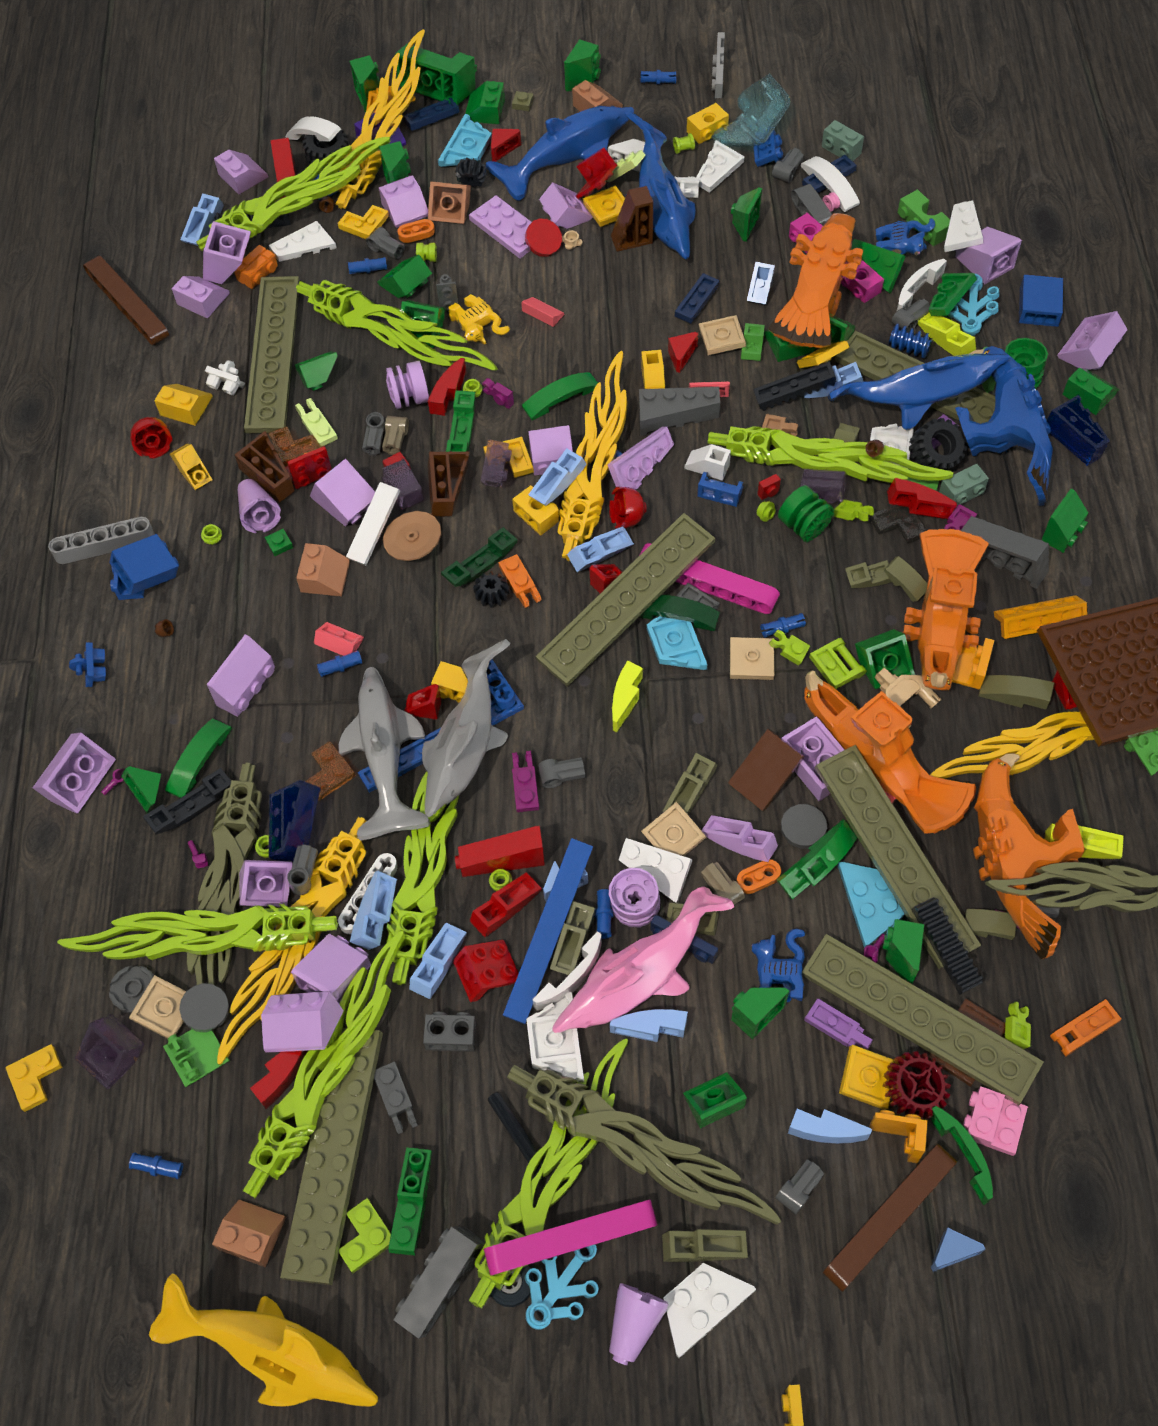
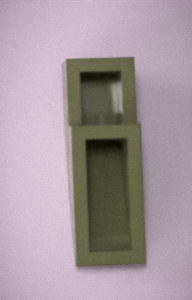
M988 675L984 678L978 696L1020 708L1023 707V704L1046 710L1051 699L1054 682L1022 676Z
M695 753L686 772H683L663 812L677 802L689 815L713 776L717 764Z
M572 901L566 924L564 923L552 960L551 970L569 975L577 967L582 955V947L586 944L595 918L596 908Z
M697 1229L695 1231H668L662 1235L664 1262L719 1261L748 1258L746 1231Z

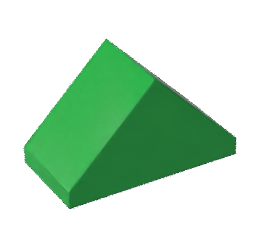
M131 766L125 768L121 777L146 813H148L155 804L161 774Z

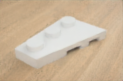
M716 140L712 151L708 154V159L696 177L699 178V187L710 193L744 163V156Z
M973 200L953 206L944 245L945 252L983 244V236Z
M317 221L269 245L270 251L275 254L279 262L301 257L303 253L313 251V254L319 253L320 249L328 247L330 250L336 249V243Z
M627 838L619 857V861L629 868H641L648 871L655 878L659 891L675 903L679 902L692 859Z

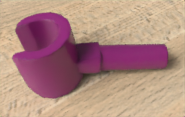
M125 768L116 769L113 772V779L101 791L104 795L119 782H125L121 777V773Z
M192 840L188 841L193 855L192 860L196 868L208 866L206 854H199Z
M884 934L878 938L875 944L867 945L864 948V956L867 958L871 957L875 963L878 962L879 948L883 943Z

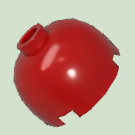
M145 417L133 425L130 432V441L134 451L139 456L143 457L144 455L149 456V458H157L168 452L172 436L168 426L162 420L155 417Z
M616 487L611 494L615 495L614 501L610 500L609 504L611 522H616L615 528L634 527L646 513V503L637 490L630 487Z

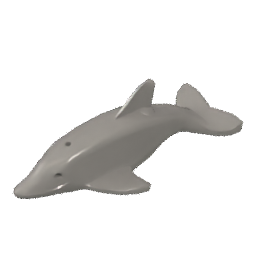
M506 639L463 661L461 668L468 679L465 694L459 704L447 716L438 735L432 740L425 741L423 744L422 761L428 772L425 795V814L427 817L433 816L442 806L456 799L466 789L476 774L485 752L502 746L508 738V734L505 731L491 724V694L486 673L489 662L510 645V642Z
M369 667L364 673L363 682L359 690V713L345 728L339 741V754L341 756L353 751L361 750L365 752L379 793V807L373 816L358 828L357 838L360 841L394 831L420 829L430 825L426 814L409 808L400 801L397 795L401 744L407 740L425 739L424 729L415 717L393 704L379 672L374 667Z

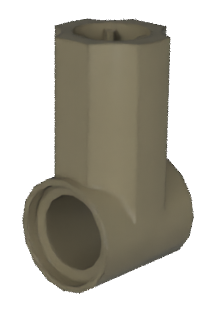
M387 416L385 422L386 434L382 448L389 455L400 452L404 435L406 436L408 433V418Z
M718 862L709 864L701 872V876L715 895L732 900L733 905L745 898L740 885L729 878Z

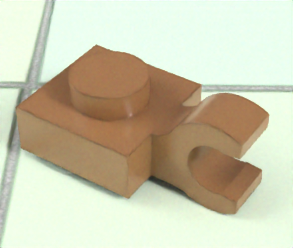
M766 414L762 428L782 430L797 437L798 424L786 423L785 417Z

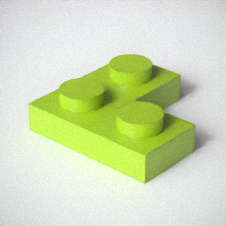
M368 1198L347 1212L348 1218L359 1235L339 1249L340 1255L352 1273H355L389 1248L391 1233Z

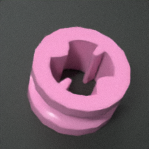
M831 192L823 197V202L830 212L840 207V200L836 193Z

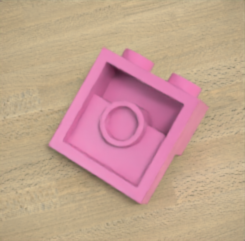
M980 1086L977 1092H972L969 1106H972L971 1115H966L963 1127L969 1132L976 1143L1014 1156L1028 1106L1022 1104L1018 1106L1012 1101L1005 1099L1004 1094Z

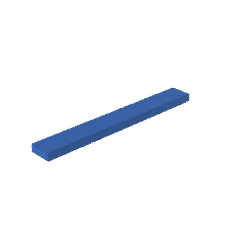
M515 692L516 702L509 709H501L494 700H491L492 726L524 709V705ZM504 694L501 695L502 698L508 699ZM441 728L426 735L425 739H419L400 749L398 777L423 764V744L425 741L434 739ZM369 766L358 772L369 793L377 789Z
M571 838L504 1010V1017L526 1024V1019L533 1005V999L539 990L593 846Z

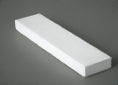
M381 482L379 483L346 555L348 559L365 566L367 565L400 493L399 489Z

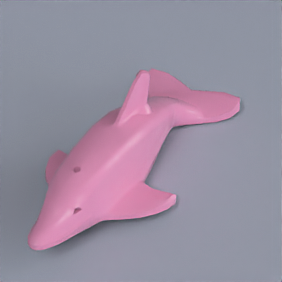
M699 887L689 894L680 915L668 928L657 934L639 939L618 953L614 954L611 948L607 949L592 969L586 984L558 1017L552 1027V1031L560 1033L574 1028H588L606 1024L628 1013L652 995L678 996L688 991L689 984L676 972V967L693 941L700 918L706 912L724 911L734 908L732 900L712 894L709 888Z

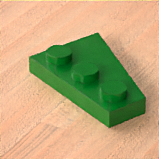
M854 239L851 250L855 248L864 250L862 260L884 278L882 288L891 293L906 256Z
M975 273L942 274V283L938 284V293L934 295L928 309L930 315L947 316L977 280Z

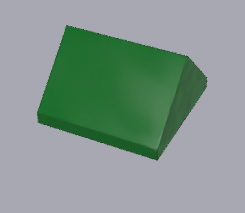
M727 1072L683 1093L700 1128L745 1108L747 1100L746 1094Z

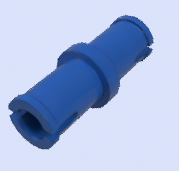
M641 71L640 83L650 82L656 83V85H660V83L676 84V71Z
M364 258L363 261L348 262L349 274L361 272L368 274L371 273L370 271L387 270L386 258L371 260Z
M799 613L787 618L779 617L777 621L761 624L760 629L767 630L761 633L766 638L774 635L777 630H781L786 634L789 630L804 627L806 621L797 622L798 620L805 619L804 615Z
M357 650L341 657L337 655L335 659L317 664L320 676L323 677L337 671L341 673L346 668L362 664V659Z
M608 889L597 891L595 917L597 918V931L603 939L611 937V918H613Z
M133 1153L130 1158L129 1169L149 1172L151 1176L155 1177L163 1175L179 1179L182 1174L183 1163L164 1160L162 1156L158 1155L150 1157Z

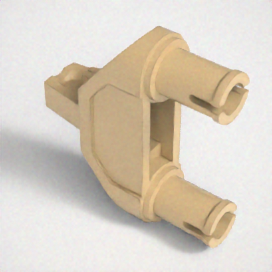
M883 668L875 676V679L881 685L880 689L899 706L904 704L914 694H918L930 708H933L942 700L932 689L924 686L922 676L901 675L898 677Z

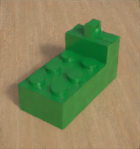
M408 44L395 53V55L400 53L396 70L397 77L401 71L404 51ZM412 46L408 53L406 70L400 87L404 86L410 75L411 58L415 46ZM422 48L418 49L415 70L420 67V76L415 92L440 101L449 100L451 97L459 105L475 90L477 65L473 56L459 52L451 59Z

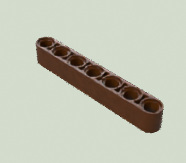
M100 255L83 264L88 276L152 346L169 336L164 324Z
M938 1143L827 1266L823 1274L843 1292L958 1161Z

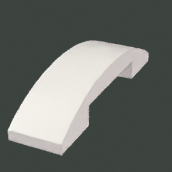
M304 117L289 130L285 137L289 138V140H298L305 134L315 135L319 141H331L341 128L322 118Z
M815 156L801 163V167L808 175L814 174L831 192L837 194L840 200V208L844 212L859 205V199L849 182L830 162Z
M941 259L929 263L916 271L908 279L901 291L897 311L900 308L907 309L911 306L913 294L925 282L933 285L944 274L947 260Z
M598 931L582 947V957L585 959L557 988L548 983L533 999V1006L537 1011L544 1009V1007L551 1003L555 1004L565 998V994L568 992L573 993L585 981L600 953L602 939Z

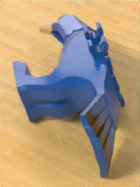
M990 346L985 349L975 350L969 354L1007 353L1000 348ZM1010 356V359L999 366L991 375L996 381L995 411L988 422L981 424L974 422L967 408L956 407L955 409L972 456H976L979 452L986 450L1001 453L1016 445L1034 452L1027 475L1037 493V505L1042 506L1047 502L1049 470H1051L1053 448L1048 437L1051 429L1046 421L1041 405L1040 393L1034 387L1035 380L1033 375L1028 374L1029 379L1027 380L1026 368Z

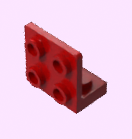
M605 148L600 149L576 166L587 181L577 193L576 198L588 197L594 191L593 189H601L606 184L605 181L614 175L613 170L617 167V164Z
M325 446L288 461V466L285 467L296 489L321 479L332 470Z
M504 940L464 946L453 959L470 1002L478 1001L488 989L515 984L519 974Z

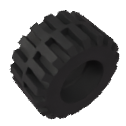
M343 129L331 141H319L315 135H305L303 141L308 166L316 159L321 161L333 152L349 146L347 134L344 133Z
M944 418L933 419L913 433V437L909 441L912 444L909 446V451H912L910 457L917 464L948 471L959 464L960 460L965 456L964 452L967 450V446H964L967 441L962 436L964 432L962 430L959 431V426L957 424L953 425L949 419L946 421ZM932 438L942 444L943 455L934 450Z

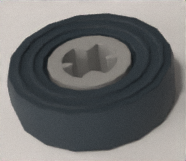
M528 1265L521 1269L515 1280L518 1282L517 1286L514 1287L512 1285L513 1289H507L506 1285L501 1290L494 1287L490 1296L496 1303L504 1307H515L523 1304L530 1297V1287L525 1281V1274L530 1270ZM530 1273L529 1279L534 1282L533 1275Z

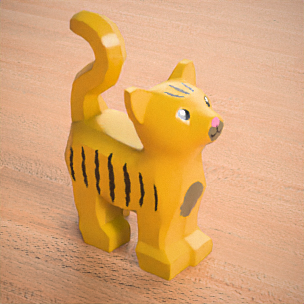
M471 294L465 297V305L471 307L466 311L457 303L448 307L450 320L459 323L460 328L465 331L464 338L467 341H480L485 345L486 341L483 337L482 326L489 324L491 321H493L492 331L497 335H505L510 330L509 326L499 327L501 318L480 297H475Z

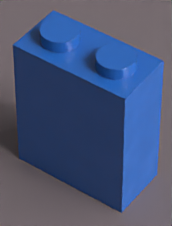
M1023 275L1019 295V323L1058 327L1063 314V278Z
M157 534L113 550L109 562L131 595L175 578L179 567L177 559L174 556L172 557L166 543L163 540L161 541Z

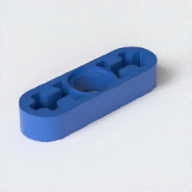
M491 660L487 668L490 670L487 678L491 697L499 708L509 709L516 702L514 691L494 661ZM494 680L501 681L498 686H490V683ZM503 692L508 699L502 698L501 693Z

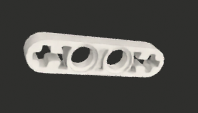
M384 853L376 859L340 914L338 924L344 933L352 934L354 924H349L346 927L345 920L350 921L353 917L355 922L359 910L356 902L358 899L363 898L376 871H383V873L391 877L396 873L398 865L392 854ZM390 861L391 867L387 866L383 871L382 863L387 864Z

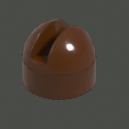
M329 196L322 197L319 208L326 213L332 212L335 205L333 198Z
M872 440L866 444V452L870 457L879 456L884 451V444L880 440Z
M168 619L161 620L155 624V633L159 637H168L174 632L173 624Z

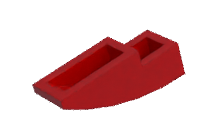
M460 358L453 363L435 384L428 399L430 414L446 415L449 401H454L456 390L461 391L466 374L465 358Z
M894 478L887 490L889 504L909 507V513L948 519L957 506L955 501L942 493L909 480Z
M526 872L493 893L489 901L473 910L470 922L486 937L518 913L542 888Z
M309 1050L280 1052L265 1064L270 1073L250 1088L265 1109L272 1105L290 1086L297 1075L304 1056Z

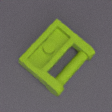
M838 638L810 653L809 656L826 681L835 689L854 679L861 678L867 672L864 666L859 665L845 647L846 643L842 638ZM834 651H838L840 653V655L844 658V660L852 669L851 671L847 669V667L843 664V662L840 660V658Z

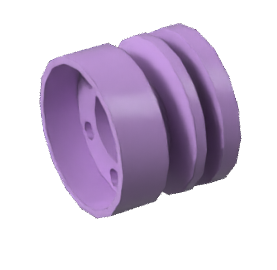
M420 361L406 363L407 373H403L400 366L397 365V375L395 376L391 367L386 368L387 388L396 409L401 408L400 399H403L405 406L408 407L409 397L413 396L416 404L428 402L429 394Z
M628 868L620 871L613 877L609 885V898L615 917L622 924L629 927L648 925L660 910L659 888L655 878L648 871L641 868ZM635 899H639V901H637L636 904H632V902H634Z

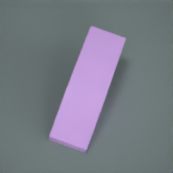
M711 815L701 830L707 838L741 855L765 862L770 860L778 847L774 833L755 830L751 822Z

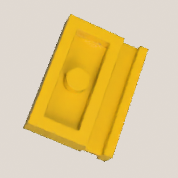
M789 1385L785 1389L786 1394L781 1395L783 1412H788L789 1422L784 1424V1426H804L800 1385Z

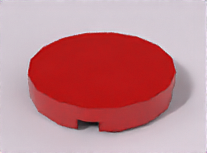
M537 219L527 227L525 242L534 254L548 257L560 248L562 234L554 222L548 219Z

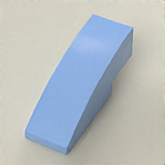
M202 193L198 206L193 207L180 239L182 242L198 246L196 241L209 234V225L215 221L216 213L220 214L224 206L218 197Z
M854 362L839 369L836 368V365L832 366L836 377L835 385L828 384L826 389L820 387L818 392L812 390L811 394L806 392L804 398L826 397L831 391L843 384L864 382L857 363Z
M566 448L556 463L552 461L528 495L541 504L548 505L576 479L587 465L581 456Z
M620 527L574 547L567 556L575 570L579 572L618 554L634 543L625 528Z
M380 871L374 873L357 912L350 939L351 943L367 950L380 946L383 925L390 920L396 878Z
M445 923L423 954L422 962L411 976L409 990L431 999L453 963V959L456 957L467 932Z
M655 1009L627 1014L611 1020L610 1033L658 1042L659 1033L683 1038L688 1012Z
M797 1109L788 1134L816 1142L854 1143L868 1140L872 1129L825 1109L821 1118Z

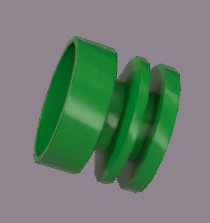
M1018 338L1011 341L1006 346L1005 352L1026 368L1027 380L1029 379L1028 374L1033 375L1035 380L1034 387L1037 389L1041 384L1048 356L1046 347L1041 342L1030 338Z
M804 485L792 492L785 500L778 512V518L788 528H794V533L799 535L804 542H809L824 531L831 522L835 510L824 499H819L818 494L814 490Z

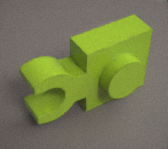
M843 500L834 509V517L844 520L859 518L861 521H868V515H874L872 506H863L860 502Z
M777 630L774 636L779 641L772 639L769 645L773 648H781L782 652L780 655L799 666L810 645L793 635L786 638L783 631Z
M1019 1002L1011 1003L1008 1007L1010 1017L1006 1018L1005 1039L1022 1049L1029 1048L1031 1024L1026 1022L1029 1008L1025 1006L1019 1009Z

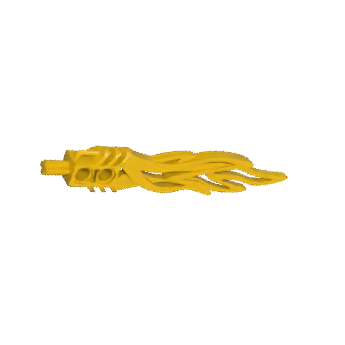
M425 30L419 31L407 45L403 55L401 71L397 79L396 70L400 53L393 57L385 78L382 77L380 79L377 99L365 113L361 135L349 145L352 147V151L358 146L371 141L374 125L379 124L384 117L385 119L375 139L381 137L391 138L402 121V113L409 106L417 88L420 67L415 70L416 55ZM415 44L410 64V75L398 92L405 74L408 53ZM393 68L391 83V94L393 96V99L386 105L388 99L389 75L391 69ZM410 88H411V92H410L409 96L407 97V99L405 100V98H406V96H407V94H408V92H409V90H410ZM376 110L375 115H374V118H373L372 122H371V123L369 124V126H368V122H369V120H370L372 114H373L374 111ZM380 149L359 165L362 170L351 181L355 185L348 183L339 189L341 193L336 202V205L339 206L338 208L346 209L350 199H356L358 194H364L368 185L374 181L375 175L382 164ZM358 154L346 167H344L340 171L345 170L347 167H349L360 154Z
M620 351L615 356L605 377V402L602 409L600 382L593 391L589 413H585V436L576 451V454L583 458L586 450L584 461L587 465L570 484L567 491L564 492L565 501L562 500L561 503L563 510H559L561 519L557 532L559 535H562L563 543L565 544L562 558H566L567 561H570L567 554L574 547L584 544L586 539L591 538L593 529L598 524L599 515L602 511L604 503L602 480L609 471L607 464L615 459L617 453L616 443L622 434L627 414L626 390L620 392L619 386L623 351ZM615 370L616 403L607 420L611 401L610 380ZM596 400L599 423L603 428L598 437L594 413ZM596 457L592 468L591 482H589L587 478L588 463H591Z
M1080 712L1057 713L1042 719L1034 726L1003 730L1000 736L973 743L964 749L963 755L994 752L956 758L936 769L930 776L945 779L967 773H983L988 765L950 768L965 763L992 761L996 758H1001L1005 754H1017L1020 758L1010 769V776L1036 766L1047 757H1049V760L1062 757L1078 748L1085 741L1094 740ZM1080 726V728L1055 737L1062 729ZM1030 742H1032L1031 744H1029V745L1026 746L1025 748L1022 747V746H1020V745H1017V744H1001V743H1030Z
M358 817L349 834L341 831L338 837L332 838L327 848L318 854L311 877L309 892L301 895L300 899L291 907L306 906L312 909L315 917H326L346 897V888L349 884L351 889L353 885L352 878L354 875L356 878L358 877L357 869L366 855L362 841L357 838L358 828L366 822L364 818ZM352 847L349 852H342L344 848ZM341 866L338 871L331 872L333 867ZM321 878L332 882V884L323 887ZM281 923L277 924L275 931L281 928ZM321 931L315 933V940H311V942L308 940L304 945H292L285 950L265 951L249 967L251 974L236 994L230 1007V1013L234 1015L255 991L256 993L229 1024L218 1052L217 1063L219 1065L224 1062L226 1057L228 1058L247 1030L259 1019L262 1021L261 1014L271 995L291 993L296 984L291 971L316 947ZM281 957L279 968L269 970L252 985V983L259 976H261L266 970H268L272 965H274ZM273 982L270 993L263 1005L241 1025L231 1038L238 1024L257 1006Z

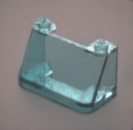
M770 73L742 91L738 97V106L744 114L739 115L735 121L724 128L717 129L712 138L714 141L717 140L727 147L760 146L767 141L790 106L789 95Z

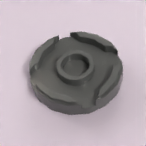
M798 804L790 807L784 813L781 820V833L783 837L787 839L790 845L800 849H808L824 836L827 831V821L823 813L816 807L808 804Z
M128 966L118 971L111 980L109 997L115 1007L122 1012L132 1013L154 974L143 966Z
M202 983L193 986L185 992L180 1001L179 1010L181 1018L188 1028L196 1032H209L224 1023L228 1016L229 1003L226 994L221 988L213 984Z

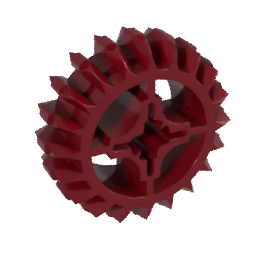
M914 1051L910 1055L909 1052H905L902 1056L894 1058V1063H890L887 1066L889 1071L884 1073L883 1077L888 1081L883 1083V1087L888 1088L889 1092L885 1093V1097H892L893 1101H891L890 1106L897 1105V1113L901 1114L905 1111L906 1115L912 1114L920 1116L921 1119L923 1117L930 1119L933 1115V1107L937 1106L942 1109L947 1105L945 1100L950 1097V1094L945 1090L949 1089L951 1084L945 1083V1079L949 1075L941 1073L944 1065L936 1066V1058L928 1060V1053L919 1055L918 1051ZM914 1067L921 1070V1072L915 1074L912 1071L908 1072L905 1068ZM918 1097L921 1100L925 1099L929 1103L923 1105L915 1103L912 1100Z

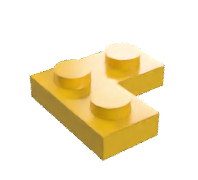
M374 205L370 207L363 217L347 211L338 222V228L367 239L378 227L384 224L389 217V212Z
M522 437L483 447L489 467L509 462L514 478L534 473L533 465Z
M52 1044L5 1067L20 1107L24 1112L48 1101L40 1079L63 1068Z

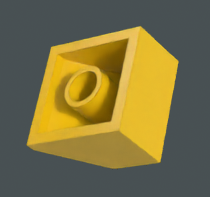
M180 384L163 386L154 401L160 416L196 426L213 395Z

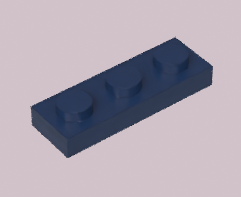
M450 97L449 100H443L403 115L404 122L411 131L417 130L425 125L459 113V106Z
M846 155L831 162L844 177L856 171L857 165ZM814 174L809 175L802 181L803 186L811 184L817 193L827 188Z
M703 273L675 310V317L692 324L719 287L720 280Z
M655 914L651 921L650 931H652L653 935L668 928L672 923ZM694 936L687 950L694 954L695 958L699 961L711 964L714 963L718 954L717 947Z

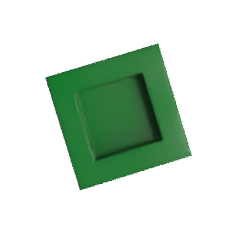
M284 529L265 537L266 543L274 557L293 548Z

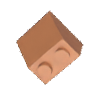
M587 80L572 88L573 106L580 112L596 106L623 107L622 103L603 88Z
M430 182L428 220L465 224L470 205L471 186Z
M305 543L296 578L300 592L342 596L350 559L326 545Z
M238 1200L223 1218L212 1245L222 1252L266 1267L286 1216Z

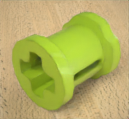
M691 133L681 138L673 137V147L676 154L683 150L695 149V141Z

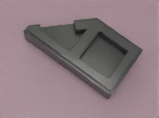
M687 583L676 595L677 597L703 603L714 609H718L720 605L719 602L690 583Z

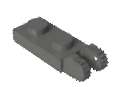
M392 1062L376 1069L374 1078L397 1133L403 1132V1126L397 1115L407 1112V1118L412 1128L418 1126L412 1112L413 1106L396 1063Z

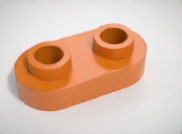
M428 219L403 224L398 228L399 240L404 243L426 239L435 233L434 223Z
M774 860L759 862L742 870L738 874L736 882L745 894L755 893L777 882L776 879L781 874L780 865ZM769 871V872H771L773 875H772V876H766V875H765V872ZM750 881L752 885L747 886L744 882Z

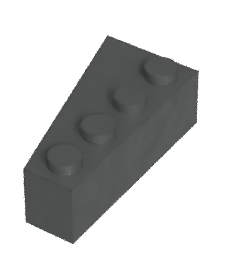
M719 387L639 389L640 436L647 435V432L658 430L661 427L676 426L677 428L684 426L688 422L699 423L719 418Z
M973 516L970 517L961 530L962 532L979 536L989 543L982 560L990 559L995 567L999 569L1004 567L1014 573L1013 577L1019 580L1023 577L1030 581V586L1035 589L1038 588L1049 572V543Z
M453 1226L450 1229L447 1228L439 1238L441 1244L437 1251H432L424 1263L427 1266L422 1275L418 1274L410 1285L412 1291L407 1299L404 1297L395 1309L397 1315L394 1321L418 1339L426 1337L446 1307V1304L443 1302L444 1299H450L455 1294L461 1282L458 1280L461 1275L464 1276L468 1271L470 1272L475 1264L474 1255L485 1244L482 1238L465 1226Z

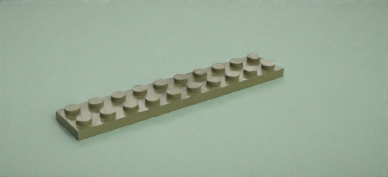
M299 276L261 277L244 424L245 433H263L264 431L266 433H282L286 430L299 297L296 286L300 282Z
M854 331L847 341L849 348L837 354L835 362L844 366L856 362L860 373L873 380H880L899 371L924 364L857 331ZM975 387L956 397L933 403L930 407L957 420L959 418L955 408H967L974 422L981 424L988 422L995 411V396Z
M683 513L536 656V660L568 687L715 543V537Z
M856 745L817 764L815 770L909 922L919 923L911 910L914 906L933 897L938 898L939 906L943 907L944 915L949 917L948 922L953 924V930L958 933V939L963 942V948L969 953L980 947V942ZM923 931L922 943L939 969L943 968L941 961Z
M828 934L824 936L802 971L801 975L993 1091L1004 1094L1005 1098L1018 1106L1021 1104L1044 1063L1039 1058Z
M342 1028L341 1034H342L347 1028ZM374 1030L367 1042L354 1055L355 1061L341 1082L325 1097L316 1129L310 1138L280 1278L284 1280L332 1285L383 1036L380 1030Z

